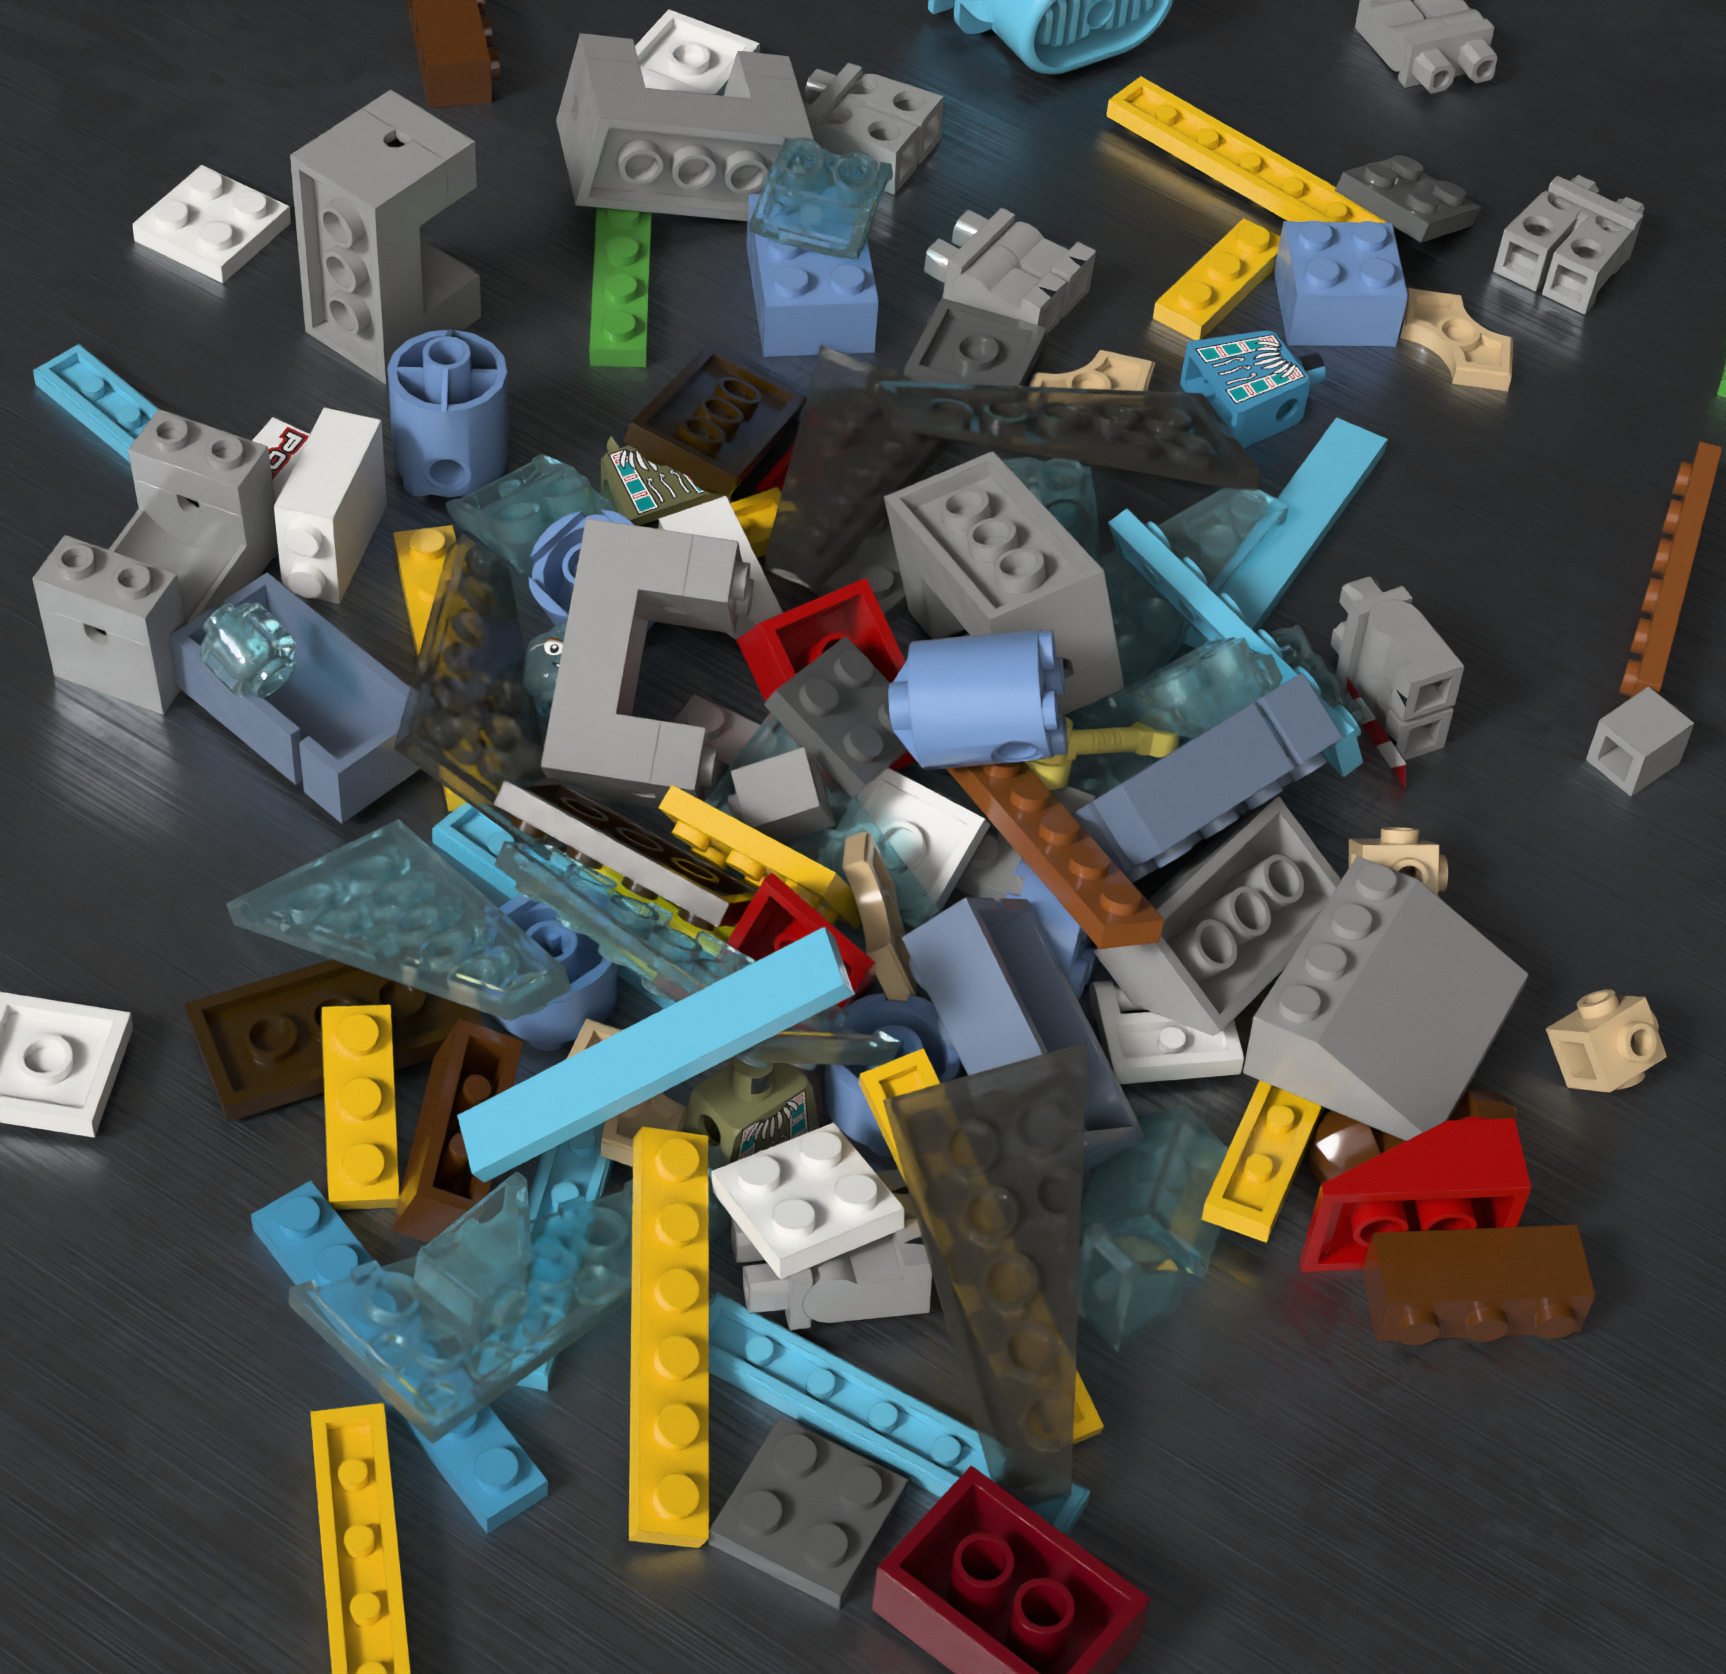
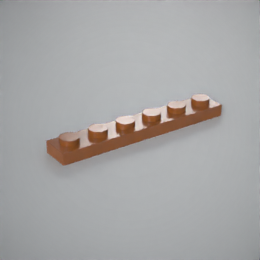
M1700 441L1693 463L1681 461L1672 494L1680 496L1682 499L1681 501L1671 499L1662 528V533L1672 535L1671 540L1660 539L1651 572L1662 574L1661 579L1650 578L1641 607V612L1649 613L1651 617L1650 620L1640 617L1630 648V652L1639 654L1640 659L1639 661L1628 660L1619 689V694L1630 696L1629 699L1648 686L1657 694L1660 692L1722 451L1720 446Z
M1024 761L947 768L953 778L1100 950L1159 943L1164 924L1163 917Z

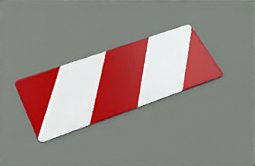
M1347 677V703L1406 789V761L1349 677Z

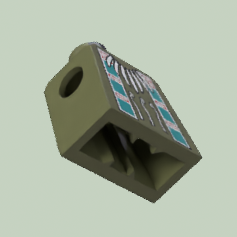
M628 427L616 431L607 442L608 452L601 458L602 501L606 510L623 515L635 526L656 529L659 528L660 518L724 497L720 493L714 494L701 490L692 483L690 477L667 465H656L640 456L637 449L622 442Z
M762 1042L733 1056V1062L703 1080L691 1092L682 1132L708 1136V1192L719 1204L721 1202L712 1192L713 1170L820 1128L813 1087L809 1080L772 1043Z

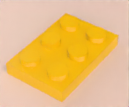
M671 785L658 808L676 824L671 833L692 847L691 852L723 870L729 865L745 875L744 880L748 884L758 889L763 880L772 872L832 925L835 924L836 920H839L856 930L858 929L862 921L852 889L836 872Z

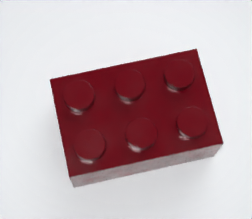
M971 1465L878 1565L872 1610L955 1674H1112L1140 1641L1151 1598Z

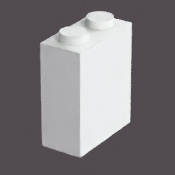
M323 408L274 505L281 582L292 593L306 598H315L340 604L387 506L381 420Z

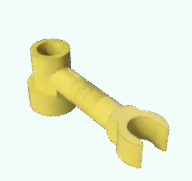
M1065 717L1068 735V754L1054 755L1053 759L1024 762L1049 790H1056L1067 786L1072 761L1076 760V755L1134 752L1143 756L1151 755L1163 758L1178 748L1181 732H1165L1168 719L1158 717L1146 718L1143 722H1135L1131 727L1072 730L1073 722Z

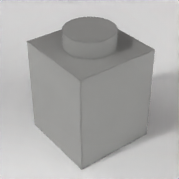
M1648 686L1599 720L1586 760L1632 797L1680 763L1694 722L1686 717L1676 706L1667 702Z
M805 747L731 771L736 794L728 796L731 816L766 836L784 843L836 826L821 767Z

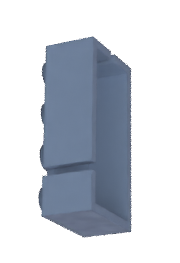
M265 573L224 600L229 648L232 652L227 655L223 616L215 607L170 635L177 686L295 785L303 780L304 793L342 824L437 758L435 707L269 573ZM272 614V620L278 626L280 635L277 638L268 635L271 641L270 650L266 654H258L251 650L241 661L236 663L250 649L249 645L257 635L262 634L264 636L267 634L265 623L267 617H271ZM285 640L287 655L283 658H275L274 656L282 650Z
M1302 672L1071 815L1124 875L1134 883L1158 867L1161 868L1191 850L1192 846L1204 838L1207 839L1229 826L1247 810H1252L1283 791V787L1291 782L1298 781L1327 763L1321 751L1343 737Z
M965 897L902 937L911 956L909 958L910 971L916 982L929 993L940 1016L938 1027L943 1039L951 1049L958 1053L969 1076L967 1085L973 1101L987 1115L994 1114L998 1125L993 1128L999 1138L997 1142L999 1155L1006 1167L1017 1175L1020 1183L1082 1175L1146 1138L1028 899L1000 898L995 901L994 898Z

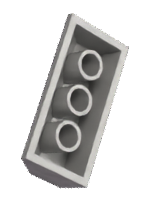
M1277 796L1227 826L1147 900L1164 919L1159 943L1101 950L1097 947L1093 952L1132 1004L1214 1036L1220 1033L1287 966L1341 879L1282 799Z

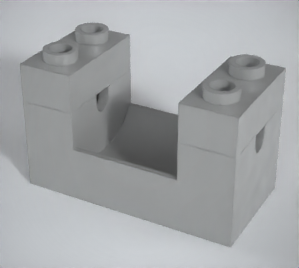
M583 33L579 34L556 118L575 205L747 221L748 194L796 193L814 141L789 56L737 51L723 96L645 88L633 39Z
M390 89L290 155L305 332L387 385V368L391 357L407 340L430 331L449 329L463 331L481 318L480 275L474 272L468 265L458 262L436 248L426 238L420 237V226L477 187L474 140L431 115L421 106L410 102Z
M158 409L128 449L139 509L112 546L107 550L64 535L33 576L32 580L54 676L164 715L181 691L176 683L170 635L213 607L222 613L225 627L224 600L260 577L278 551L274 513L276 501L268 446Z
M993 451L884 497L908 609L931 639H941L956 635L965 629L971 636L1042 629V631L1053 630L1057 657H1062L1065 675V695L1057 696L1060 715H1066L1081 707L1094 704L1098 700L1124 689L1104 570Z
M586 518L541 762V768L547 779L555 778L590 798L652 808L659 807L671 785L705 803L706 798L717 799L722 776V762L718 761V748L711 747L706 728L634 717L632 713L649 621L735 634L738 615L749 616L754 580L749 579L750 563L742 562L738 541Z

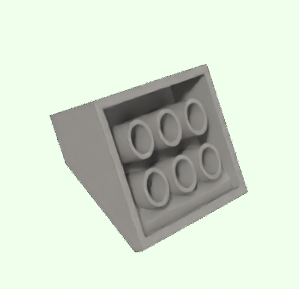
M1356 856L1254 1015L1243 1073L1407 1141L1451 1118L1526 985L1529 974L1418 879Z

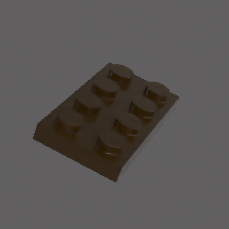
M706 345L630 422L622 442L637 449L640 456L656 465H667L690 477L692 483L701 490L714 494L720 493L729 498L797 420L807 397L719 350Z
M555 778L505 780L494 802V805L513 815L510 823L515 828L540 839H547L548 834L569 845L565 853L573 860L593 869L601 870L603 865L624 876L621 884L626 889L650 900H657L659 895L680 906L677 915L681 919L700 929L713 931L715 926L736 927L758 888Z
M441 927L184 1003L188 1024L226 1122L324 1092L322 1007L391 1005L394 1070L433 1059L459 1018L485 1027Z

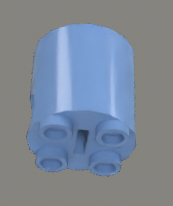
M452 329L430 331L407 340L393 353L387 368L393 459L396 471L403 478L405 490L419 497L431 494L443 497L468 495L473 498H484L491 495L496 490L497 480L505 473L510 458L508 375L503 354L492 342L474 333Z
M1042 629L921 640L912 641L909 645L907 661L894 681L889 684V713L894 734L924 771L1053 759L1054 755L1068 754L1066 720L1064 716L1059 714L1057 697L1065 695V675L1062 657H1057L1053 630L1042 631Z

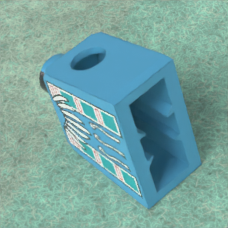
M1265 330L1187 342L1180 385L1229 453L1232 454L1298 424L1304 417L1310 387L1323 383L1326 371L1324 362L1318 352L1310 351L1293 356L1276 333Z

